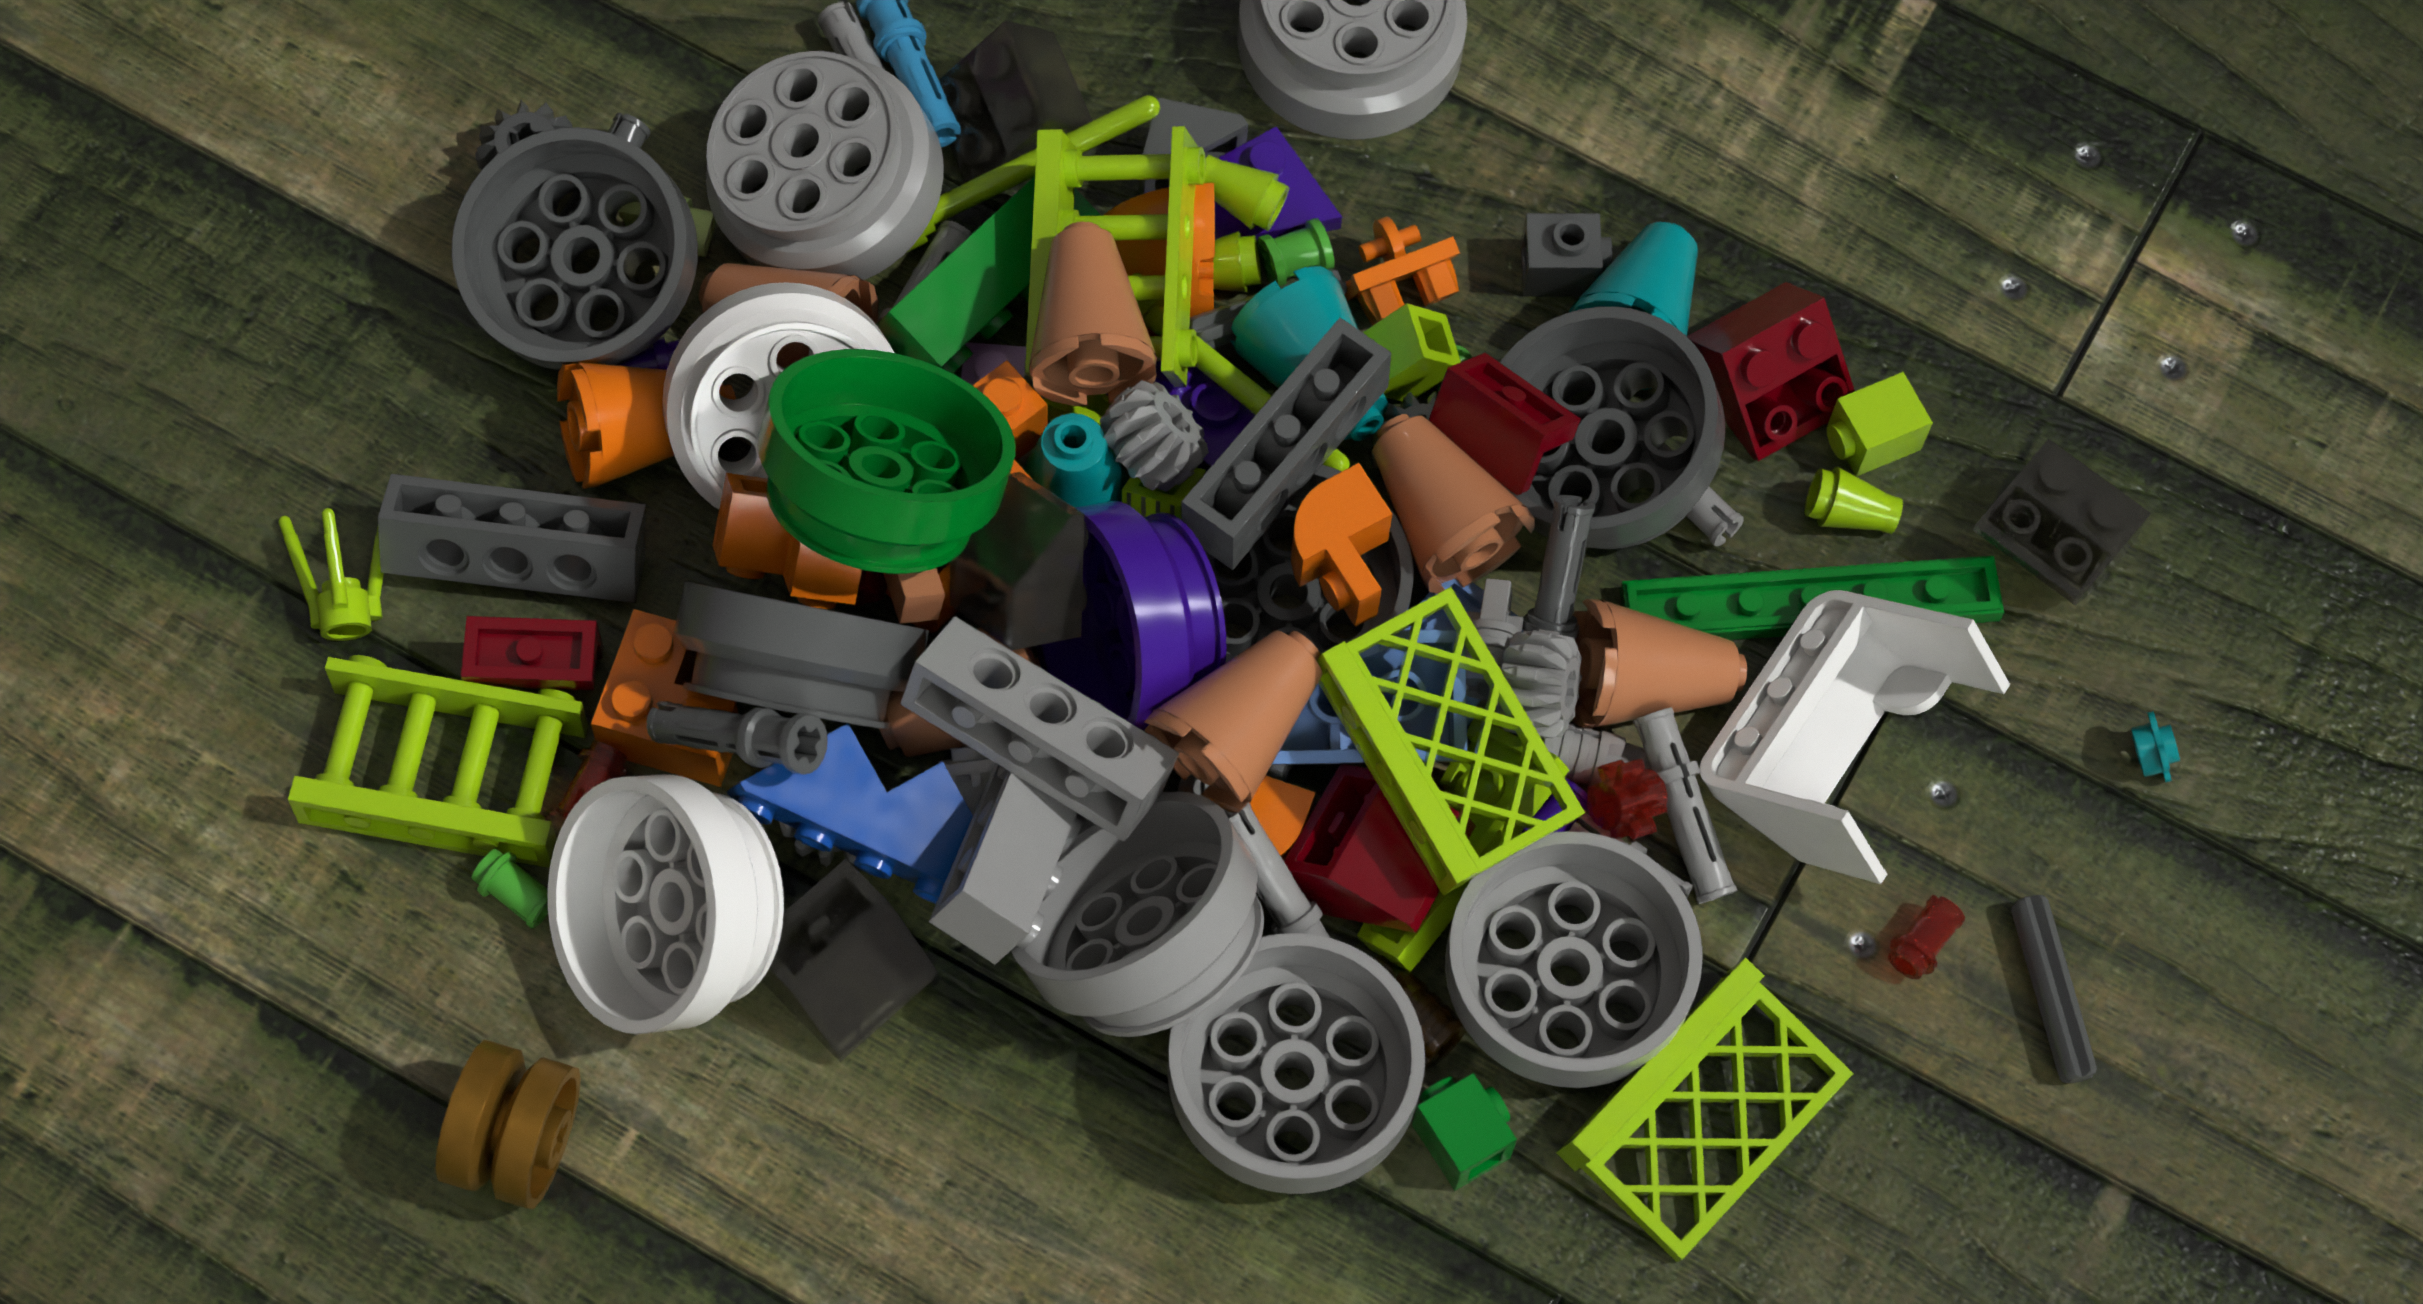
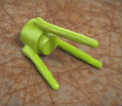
M326 508L322 511L324 542L330 580L322 584V593L319 594L291 519L288 516H281L278 523L309 606L311 628L320 629L321 637L332 641L354 640L368 635L372 631L371 621L382 619L380 596L384 573H381L378 526L366 591L361 588L358 579L344 577L335 513L331 508Z

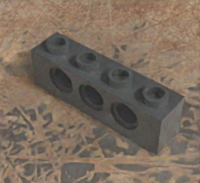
M1341 317L1335 322L1181 501L1182 521L1193 531L1206 552L1232 570L1238 565L1388 388L1391 352Z
M390 475L378 515L381 573L631 603L636 601L645 562L646 504L406 475Z

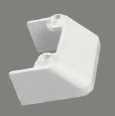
M1843 590L1828 591L1812 599L1803 608L1705 753L1700 763V775L1717 800L1798 861L1881 884L1887 873L1847 810L1826 804V800L1885 711L1900 715H1916L1925 712L1942 698L1952 682L2000 694H2005L2010 683L1973 619Z

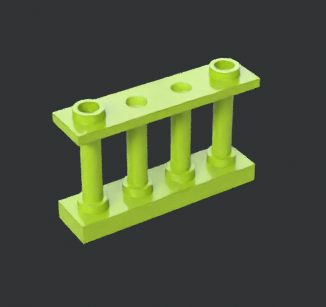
M1172 126L1171 154L1083 156L1081 150H1077L1062 129L1037 131L1025 373L1031 379L1029 364L1051 241L1066 226L1072 223L1092 222L1100 228L1109 231L1113 235L1114 240L1167 239L1165 275H1129L1128 278L1137 301L1164 300L1163 335L1150 336L1157 356V361H1161V372L1174 387H1187L1188 367H1195L1198 358L1197 334L1194 329H1189L1195 186L1203 185L1205 181L1206 159L1203 147H1198L1185 126ZM1170 179L1168 214L1080 216L1078 210H1074L1075 187H1082L1083 181Z
M353 655L348 660L327 658L325 671L334 693L345 695L324 773L317 774L315 779L294 775L288 801L298 823L486 856L493 849H498L503 854L507 852L514 853L517 857L516 862L550 868L557 838L552 821L545 820V817L540 812L560 734L586 738L589 726L581 701H576L570 694L556 689H541L535 694L389 668L383 662L363 655ZM371 700L408 706L387 785L380 786L379 790L356 787L349 780ZM434 711L471 718L451 796L444 797L442 802L418 798V795L413 792ZM497 722L535 729L515 807L509 808L506 813L485 810L476 803Z

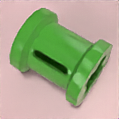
M1318 218L1309 219L1305 223V228L1272 238L1266 234L1257 239L1262 267L1270 283L1276 280L1279 286L1287 283L1288 278L1296 276L1293 271L1304 267L1322 266L1326 269H1334L1335 267L1334 254L1329 237Z

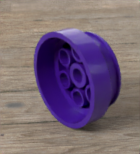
M1119 501L1060 510L1046 521L1035 545L1030 580L1031 617L1041 668L1145 732L1149 724L1144 722L1153 710L1226 663L1224 611L1218 584L1209 559L1193 531L1178 517L1161 512L1144 518L1134 508Z

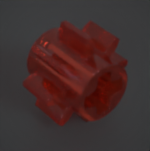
M1641 758L1626 763L1621 759L1599 766L1598 773L1602 782L1589 786L1587 795V808L1594 823L1601 829L1610 831V836L1613 839L1630 836L1634 840L1655 833L1657 828L1652 817L1667 812L1668 795L1662 778L1655 771L1646 769L1644 760Z

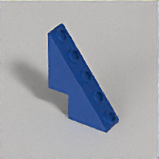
M848 723L827 734V751L824 760L818 769L812 773L795 774L787 770L784 765L774 763L726 791L730 798L735 799L746 807L759 823L771 824L772 820L775 819L797 829L794 837L809 847L830 852L834 846L856 856L854 865L868 874L883 879H890L892 873L915 883L913 892L916 895L935 904L938 901L973 817L943 761L886 792Z

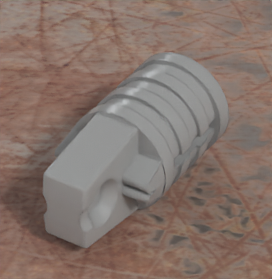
M1487 578L1481 611H1467V614L1501 669L1503 651L1509 646L1510 639L1514 634L1522 632L1523 617L1510 616L1513 597L1511 581ZM1465 647V657L1472 659L1471 655ZM1466 670V695L1476 699L1487 700L1490 688L1482 674Z
M1569 723V729L1562 737H1556L1555 739L1541 738L1549 752L1557 755L1570 771L1565 778L1574 783L1588 784L1589 787L1610 790L1613 789V786L1647 791L1648 777L1652 775V770L1645 750L1642 747L1626 743L1625 737L1603 730L1600 732L1594 731L1593 728L1577 727L1575 724Z

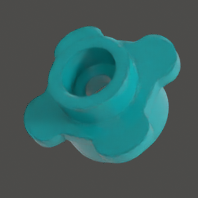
M2154 711L2147 712L2149 723L2130 728L2139 764L2144 777L2162 773L2165 783L2170 782L2172 779L2169 764L2180 762L2173 730L2170 724L2158 727Z

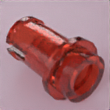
M596 740L592 741L589 749H581L578 757L582 762L562 801L558 803L556 811L567 818L575 804L593 787L613 778L625 777L627 775V770L623 767L627 760L625 754L608 744Z
M1936 895L1929 897L1925 907L1904 934L1895 935L1890 941L1892 951L1888 954V959L1891 965L1904 976L1916 980L1920 979L1923 974L1934 972L1938 963L1936 960L1937 955L1955 931L1965 922V916L1961 909L1943 896H1940L1939 899Z

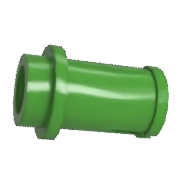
M493 849L481 860L472 874L471 879L479 885L477 892L483 897L491 894L524 920L528 927L531 929L537 927L548 916V889L515 863L517 857L514 853L507 852L503 854L498 849Z

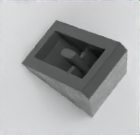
M1158 97L1160 112L1151 121L1143 154H1171L1172 126H1185L1198 147H1203L1205 159L1209 154L1219 158L1247 142L1248 123L1240 114ZM1170 179L1138 180V195L1161 189L1169 185Z

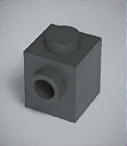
M1526 213L1520 242L1523 297H1580L1612 263L1611 237H1601L1600 214Z

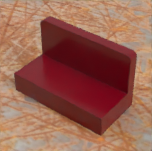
M1482 353L1447 368L1428 420L1500 484L1514 494L1521 495L1530 489L1543 453L1573 440L1581 418L1487 353Z
M466 616L461 679L462 681L496 687L594 690L596 660L603 658L604 646L597 621Z

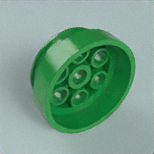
M841 349L816 353L804 357L785 368L771 387L758 436V454L761 464L768 475L766 487L767 500L774 516L785 530L806 547L833 561L862 570L893 574L916 573L935 569L959 556L966 548L971 534L984 527L996 515L1002 502L1016 451L1014 435L1006 418L997 406L977 388L953 373L925 361L896 353L867 349Z

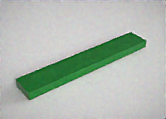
M1994 556L1622 581L1620 587L1621 604L1623 607L1728 640L1784 637L1803 608L1812 599L1822 593L1833 590L1848 591L1973 619L1975 623L2000 622L2004 614Z

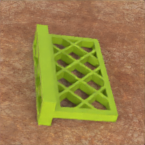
M1452 587L1348 643L1344 641L1322 653L1317 659L1323 674L1318 682L1443 896L1464 885L1471 878L1585 814L1584 809ZM1441 609L1444 610L1457 632L1452 653L1417 643L1422 620ZM1411 626L1408 640L1393 636ZM1377 644L1404 651L1397 683L1372 676L1360 653ZM1464 645L1472 659L1461 656ZM1413 655L1448 664L1441 696L1406 686ZM1458 668L1482 674L1490 688L1485 709L1450 699ZM1382 692L1393 695L1391 706ZM1403 698L1438 708L1430 740L1405 733L1397 719ZM1497 701L1505 715L1495 712ZM1447 711L1482 721L1474 753L1439 743ZM1492 724L1516 731L1523 743L1519 766L1484 756ZM1415 748L1427 752L1424 763ZM1436 755L1471 765L1463 797L1438 789L1431 777ZM1531 758L1539 772L1528 769ZM1481 768L1515 778L1508 810L1473 800ZM1525 781L1548 787L1562 811L1545 821L1519 814L1518 809ZM1449 806L1460 808L1458 820ZM1470 812L1505 822L1499 847L1481 857H1478L1465 834ZM1515 825L1529 829L1511 839Z
M1746 957L1728 970L1688 1012L1684 1023L1669 1044L1655 1057L1647 1061L1636 1073L1628 1076L1556 1152L1574 1171L1581 1168L1676 1262L1683 1260L1854 1074L1760 983L1764 975ZM1754 1004L1774 1022L1775 1046H1743L1741 1018ZM1730 1031V1046H1716ZM1788 1037L1798 1046H1788ZM1705 1056H1731L1733 1092H1700L1699 1063ZM1743 1057H1776L1778 1092H1745ZM1789 1057H1810L1830 1077L1815 1093H1791ZM1687 1077L1688 1092H1673ZM1662 1102H1688L1690 1138H1657L1655 1110ZM1701 1102L1734 1103L1735 1139L1702 1138ZM1746 1103H1779L1780 1132L1773 1139H1748ZM1791 1103H1805L1792 1117ZM1644 1123V1138H1629ZM1619 1148H1645L1647 1185H1624L1604 1164ZM1657 1149H1691L1692 1185H1659ZM1703 1149H1736L1738 1177L1731 1185H1705ZM1749 1149H1763L1749 1164ZM1635 1195H1647L1648 1208ZM1659 1195L1693 1196L1694 1225L1681 1239L1661 1221ZM1705 1196H1720L1706 1211Z

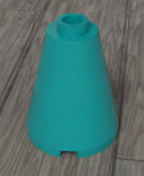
M1654 222L1648 224L1580 296L1569 312L1593 307L1635 309L1661 318L1687 336L1698 256V247L1694 238L1684 228L1674 223Z
M1322 266L1304 267L1293 271L1299 281L1281 289L1276 280L1270 283L1245 304L1233 321L1231 330L1237 338L1236 341L1230 340L1232 347L1242 359L1278 389L1340 317L1358 329L1339 281L1332 271ZM1384 393L1344 440L1351 438L1354 441L1364 440L1373 435L1384 422L1383 415L1388 407Z
M1070 413L1053 419L1044 429L1023 466L1024 471L1039 486V519L1019 533L1022 542H1031L1036 545L1042 527L1057 511L1110 501L1122 502V488L1128 482L1129 477L1121 463L1115 461L1117 456L1113 449L1108 446L1106 439L1103 438L1105 434L1102 428L1092 418L1082 414Z

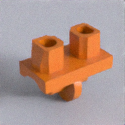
M1388 216L1375 220L1373 223L1375 239L1359 245V253L1364 262L1382 256L1384 263L1353 274L1351 280L1346 281L1347 292L1344 295L1347 302L1358 298L1361 308L1372 326L1404 305L1396 283L1405 279L1414 278L1424 306L1452 297L1459 292L1455 270L1451 262L1453 258L1460 254L1454 236L1406 254L1405 247L1421 242V235L1417 226L1411 225L1398 230L1393 220Z

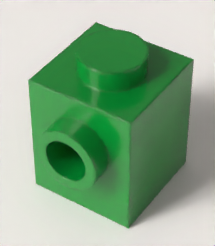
M1474 1073L1457 1083L1452 1077L1444 1078L1430 1086L1419 1096L1421 1104L1417 1105L1412 1126L1454 1191L1511 1158L1517 1138L1507 1124L1511 1120L1508 1108L1499 1093L1491 1086L1484 1089Z

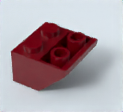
M1788 282L1777 286L1687 336L1702 354L1711 371L1722 401L1725 422L1749 455L1757 461L1762 460L1829 422L1837 399L1855 392L1825 298Z
M1340 764L1284 862L1307 900L1310 902L1316 901L1323 915L1416 933L1440 890L1369 768ZM1450 807L1455 818L1458 820L1459 812ZM1468 818L1465 830L1468 840L1476 827L1470 818Z

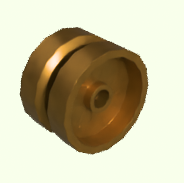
M483 1040L473 1050L466 1062L444 1117L436 1154L435 1171L438 1181L469 1191H477L491 1178L496 1199L523 1208L534 1209L543 1199L554 1179L570 1136L579 1101L581 1083L579 1068L541 1057L526 1071L522 1050L493 1041Z

